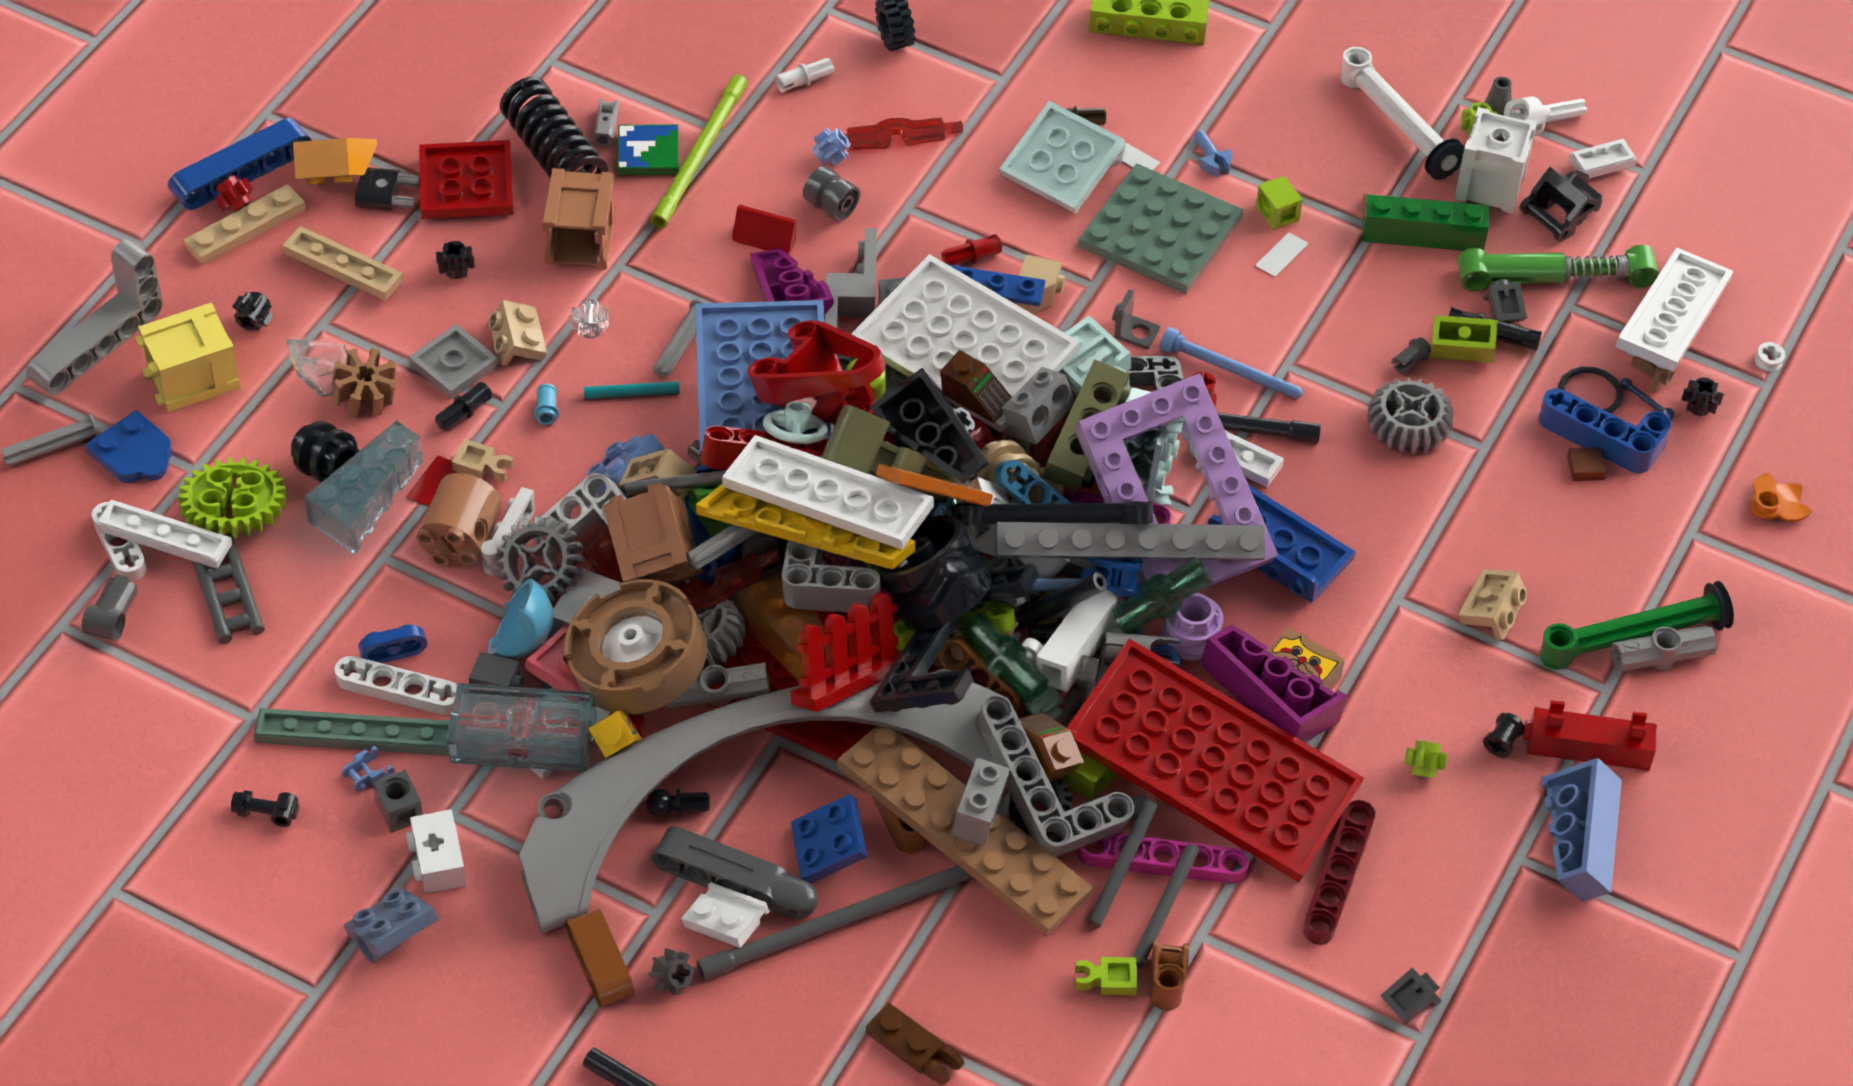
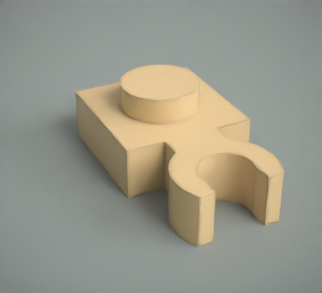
M467 439L463 441L452 460L453 471L470 474L483 479L485 473H489L495 480L500 482L507 480L506 470L500 468L513 469L514 467L512 457L508 455L495 456V448Z

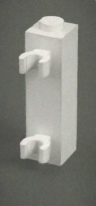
M1107 589L1058 613V615L1064 617V620L1044 646L1033 638H1027L1024 641L1021 649L1027 652L1022 657L1021 662L1027 666H1036V682L1065 692L1070 689L1104 642L1105 633L1111 632L1117 621L1120 620V596L1111 593Z

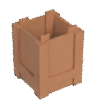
M552 168L543 217V231H546L547 235L546 265L554 266L559 263L607 269L616 219V207H614L613 203L614 173L567 172L565 169Z
M660 482L647 486L649 492L625 500L623 495L610 498L609 504L603 505L623 582L651 579L669 584L704 573L703 568L694 569L687 557V553L696 548L697 545L684 498L681 496L677 497L674 492L670 491L667 485L661 486Z

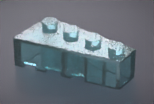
M396 420L304 497L308 522L355 555L361 547L363 538L366 534L370 535L376 527V521L383 511L387 512L392 505V499L398 490H402L423 462L420 436Z

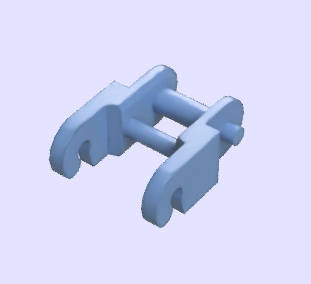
M376 746L370 749V754L365 749L353 756L354 761L345 765L342 769L341 774L344 777L350 776L355 782L353 785L355 791L364 790L370 785L374 788V781L381 779L385 775L395 773L392 765L386 768L388 770L386 773L382 768L378 771H371L366 766L367 763L378 756L379 750ZM363 769L366 775L360 777L356 772Z

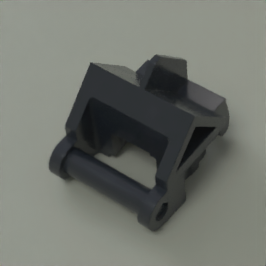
M1549 167L1531 190V194L1521 202L1519 210L1524 214L1529 213L1550 230L1558 242H1562L1575 234L1576 226L1582 224L1589 213L1599 211L1602 204V195L1588 185L1590 175L1577 170L1575 173L1571 171L1564 175L1562 172ZM1558 204L1567 213L1564 224L1559 223L1545 209Z

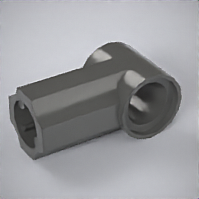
M116 574L115 577L109 578L96 604H90L84 612L82 619L83 633L115 641L119 640L125 627V614L138 592L136 584L122 575Z

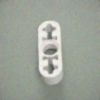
M109 502L100 503L93 509L92 519L95 530L116 574L127 577L131 582L141 579L146 573V564L138 543L128 540L122 546H113L110 542L117 538L116 536L97 531L96 522ZM129 556L134 566L129 568L125 564L124 557Z

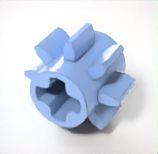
M827 127L813 138L817 143L812 147L813 152L823 164L827 165L829 162H832L836 166L849 156L846 149L850 147V143L839 129L831 132Z

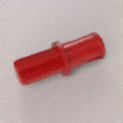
M997 234L978 240L967 239L963 245L945 249L941 253L943 262L949 265H956L966 261L976 263L980 258L1001 253L1002 242L1000 237H997Z

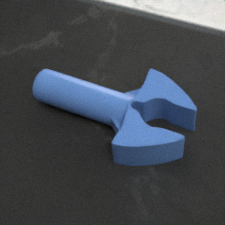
M1203 130L1197 131L1194 134V138L1206 155V157L1201 158L1200 168L1213 176L1219 177L1220 168L1217 165L1218 163L1223 165L1229 174L1232 161L1231 150L1217 151Z

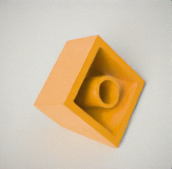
M339 138L293 142L295 179H307L308 185L326 184V178L333 177L334 183L353 182V176L365 175L376 149L377 139Z

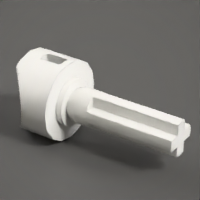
M1531 96L1514 99L1506 103L1503 116L1523 121L1525 119L1536 121L1537 126L1534 136H1538L1543 132L1545 123L1582 116V114L1587 113V108L1585 107L1584 99L1542 105L1538 98Z

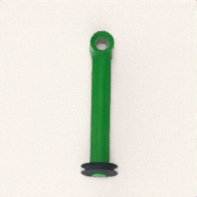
M1715 581L1714 584L1707 583L1705 585L1702 597L1576 629L1562 623L1552 624L1544 632L1540 659L1547 667L1559 670L1568 667L1572 663L1573 658L1579 657L1580 654L1612 647L1614 642L1652 636L1653 632L1660 627H1670L1678 630L1711 622L1718 631L1723 630L1724 627L1728 629L1732 627L1734 622L1732 601L1724 584L1720 581Z

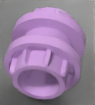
M1199 592L1176 597L1166 608L1162 637L1176 638L1181 640V643L1164 644L1172 646L1179 653L1181 659L1185 661L1201 660L1207 639L1222 630V610L1214 600Z

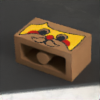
M1289 627L1268 650V652L1276 657L1282 658L1285 656L1295 663L1294 668L1308 677L1311 674L1323 680L1322 685L1331 691L1341 680L1345 660L1334 651L1323 648L1311 641L1306 635L1298 633Z

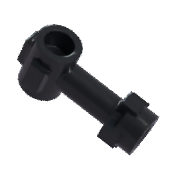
M244 790L243 793L234 792L231 800V812L237 813V816L246 817L250 815V812L272 815L271 821L280 827H289L292 820H296L300 807L298 798L288 792L280 793L277 801L253 798L252 791Z

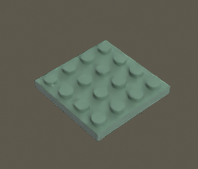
M1136 163L1079 237L1078 247L1187 294L1242 219L1243 209Z

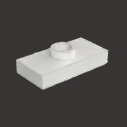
M1620 139L1571 152L1569 162L1575 171L1581 170L1590 175V179L1636 166L1637 158L1625 140Z

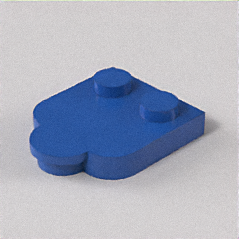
M137 410L85 444L87 453L114 477L124 483L137 482L142 478L151 481L162 478L166 474L169 467L168 460L172 455L169 437Z

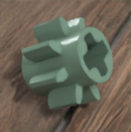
M1037 682L1024 693L1028 700L1022 705L1030 716L1044 713L1055 720L1063 713L1059 706L1064 703V699L1055 688L1047 685L1042 687Z

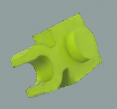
M1101 957L1100 966L1094 965L1087 960L1076 961L1075 973H1085L1088 977L1076 978L1075 989L1086 991L1094 986H1100L1101 995L1136 996V957Z

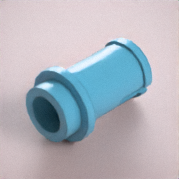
M542 384L536 391L537 406L534 408L533 414L540 424L551 425L559 417V410L556 407L557 389L554 385Z

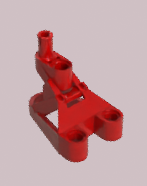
M807 320L795 324L788 330L787 336L793 352L786 359L762 358L755 361L748 368V375L760 402L786 407V404L789 402H802L812 408V415L824 422L829 421L835 425L844 405H850L875 415L870 408L875 402L870 383L881 376L886 364L878 346L825 322ZM837 354L857 358L850 371L842 370ZM886 432L883 441L899 447L898 439Z

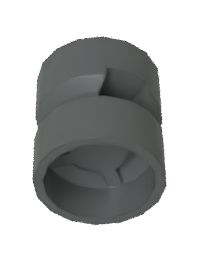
M821 166L808 177L803 188V197L815 207L822 208L834 220L842 221L855 210L860 199V190L851 182L841 179L839 174L827 166Z

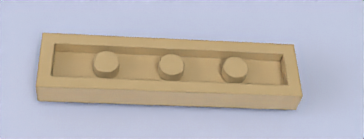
M286 184L184 239L185 248L203 266L305 211V201Z
M302 226L282 245L283 254L384 301L404 282L402 272Z

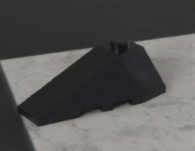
M923 368L919 369L870 406L875 416L890 423L887 430L890 435L912 450L924 455L928 461L962 484L989 465L988 460L947 398Z

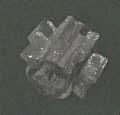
M594 299L581 301L579 308H572V329H577L578 333L585 338L598 337L601 329H609V309L603 308V305Z

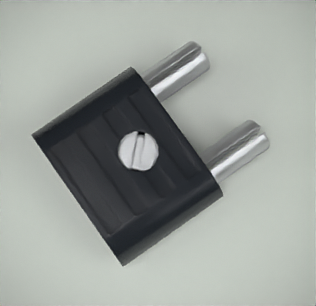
M368 167L365 175L360 176L355 194V206L393 210L394 207L413 208L415 204L414 198L400 197L397 194L400 185L419 186L420 176L401 174L400 170Z

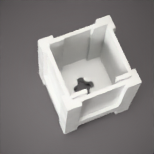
M1478 107L1469 140H1467L1464 148L1454 199L1464 202L1469 200L1500 208L1503 212L1513 214L1521 180L1524 181L1537 122L1528 119L1523 121L1491 113L1488 109Z

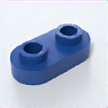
M407 624L399 628L367 634L359 642L358 649L361 658L385 663L420 654L427 647V639L421 627Z

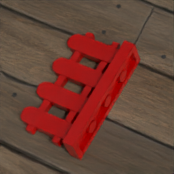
M881 592L876 593L871 600V611H869L866 605L853 603L848 610L847 622L841 615L829 614L824 623L823 633L821 628L815 625L807 624L803 627L800 634L801 643L797 644V653L802 655L803 676L799 677V686L801 687L790 692L791 705L818 712L884 680L901 654L895 651V645L899 644L898 636L894 635L893 613L897 612V604L892 603L890 595ZM871 623H872V632H873V643H872V644H871V633H870V624H871ZM847 634H849V645H850V654H849V655H848V648H847ZM823 645H825V648H826V663H827V665H825V666H824Z

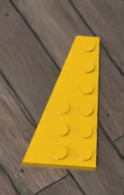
M723 484L696 504L697 515L892 570L915 552V541L912 539L901 550L723 487Z

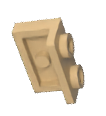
M502 300L497 309L490 314L488 326L491 329L494 341V350L499 358V365L507 366L514 355L542 361L547 355V349L536 307Z

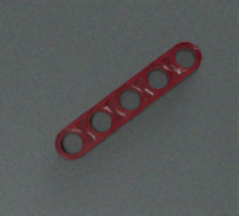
M1364 800L1351 801L1345 808L1309 906L1303 932L1305 937L1314 944H1327L1333 939L1369 840L1376 812L1374 807ZM1362 812L1368 817V821L1357 823L1351 819L1350 814ZM1347 838L1353 839L1358 843L1359 847L1354 850H1348L1340 842ZM1337 865L1343 866L1349 871V875L1337 877L1330 869ZM1324 893H1333L1339 898V902L1333 905L1326 904L1321 900L1320 896ZM1319 920L1327 923L1330 929L1321 933L1313 930L1310 924Z

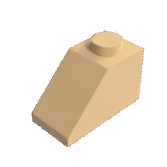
M1026 255L1019 276L1045 280L1043 298L1040 306L1014 304L1031 314L1052 306L1056 294H1062L1064 290L1066 276L1061 275L1062 262Z

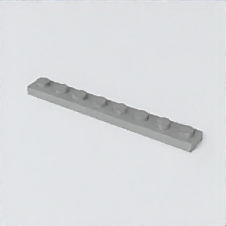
M997 522L996 557L1263 561L1265 559V525Z

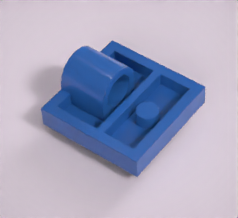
M847 794L791 821L800 877L810 884L868 857L857 799L851 794Z

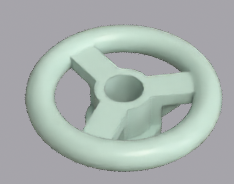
M789 402L786 404L785 410L770 412L763 419V427L770 435L789 443L813 444L822 441L828 434V427L824 421L812 415V408L802 402ZM775 425L784 427L789 432L777 428ZM818 429L816 433L803 434L805 430Z

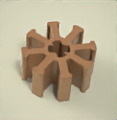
M353 348L347 351L346 364L341 363L340 360L335 362L332 386H334L333 400L336 405H340L341 402L350 399L348 414L354 417H359L360 406L362 402H366L371 410V416L376 417L382 414L383 401L388 402L389 405H392L394 402L397 379H395L396 365L393 360H389L388 363L379 366L381 351L370 348L367 363H362L357 354L358 349Z

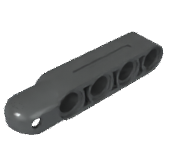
M669 827L651 857L653 863L667 873L706 888L712 882L766 902L770 911L791 919L808 917L816 910L818 905V892L808 881L789 875L786 870L776 864L679 827Z

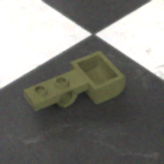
M850 405L843 406L821 456L823 459L866 474L871 473L877 476L876 471L879 463L956 482L955 478L928 461L919 452L906 447H897L883 441L890 423ZM919 490L924 494L933 496L934 501L942 505H946L949 498Z

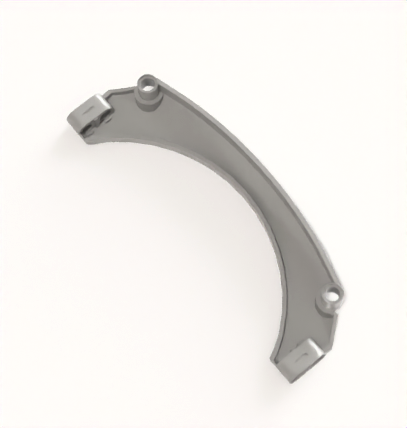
M940 669L936 672H927L925 675L951 671L947 669ZM881 681L823 710L814 712L791 705L790 692L801 687L796 686L755 696L711 710L663 729L616 752L554 792L543 796L539 801L537 818H535L522 847L519 860L523 869L521 874L540 932L545 933L566 926V920L588 913L594 881L606 853L625 822L640 803L669 775L691 759L716 745L751 731L780 724L804 721H849L887 727L909 734L938 746L973 768L976 758L995 763L976 721L985 699L992 695L1000 694L972 682L965 693V697L954 705L941 704L923 709L917 707L902 709L897 712L885 711L875 713L869 701L882 683ZM995 711L987 712L993 720L1002 719L1001 715ZM1002 742L1006 749L1017 750L1012 742ZM1023 771L1016 772L1019 778L1028 774ZM550 805H554L561 809L562 815L559 818L551 819L545 815L543 810Z

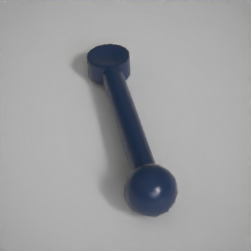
M1623 378L1620 381L1622 389L1630 390L1651 407L1665 413L1671 420L1673 419L1674 411L1671 408H1663L1632 385V381L1629 378Z

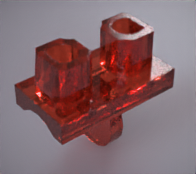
M602 530L597 535L595 541L582 554L591 563V572L622 583L623 580L611 535L607 530Z

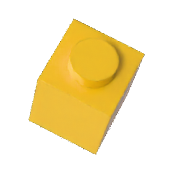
M623 710L611 714L588 728L605 758L642 740L628 714Z

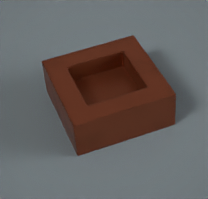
M1601 447L1569 448L1567 458L1572 481L1604 480L1606 468Z

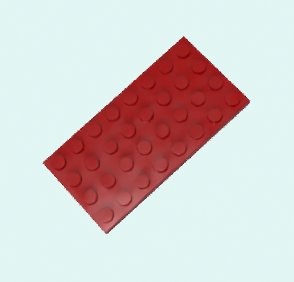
M1130 638L1067 727L1071 731L1079 751L1297 882H1300L1364 780V777Z

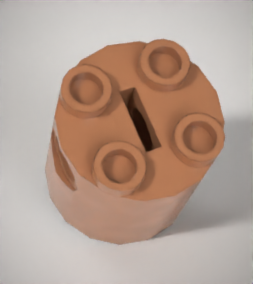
M453 473L445 476L438 486L416 535L420 545L431 554L430 560L442 567L447 566L449 563L461 566H475L481 555V546L483 542L487 541L501 509L502 500L500 494L492 485L470 474Z

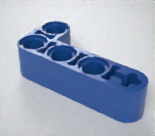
M1551 389L1545 393L1539 413V422L1544 428L1583 448L1601 447L1603 458L1634 473H1644L1651 468L1666 446L1672 425L1668 415L1659 411L1648 412L1639 424L1635 426L1562 389Z

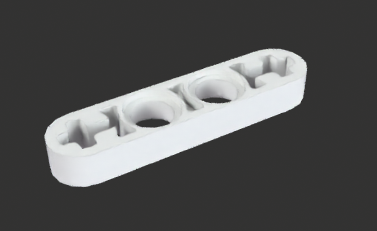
M355 656L343 657L335 664L334 671L337 684L345 690L440 715L453 714L461 707L460 688L451 681ZM351 670L356 671V673L352 672L350 676H345V674H349ZM381 676L391 679V682L386 686L380 687L373 684V681ZM410 685H419L423 688L416 695H410L405 692V689ZM446 695H451V697H447L445 701L440 700L444 699Z

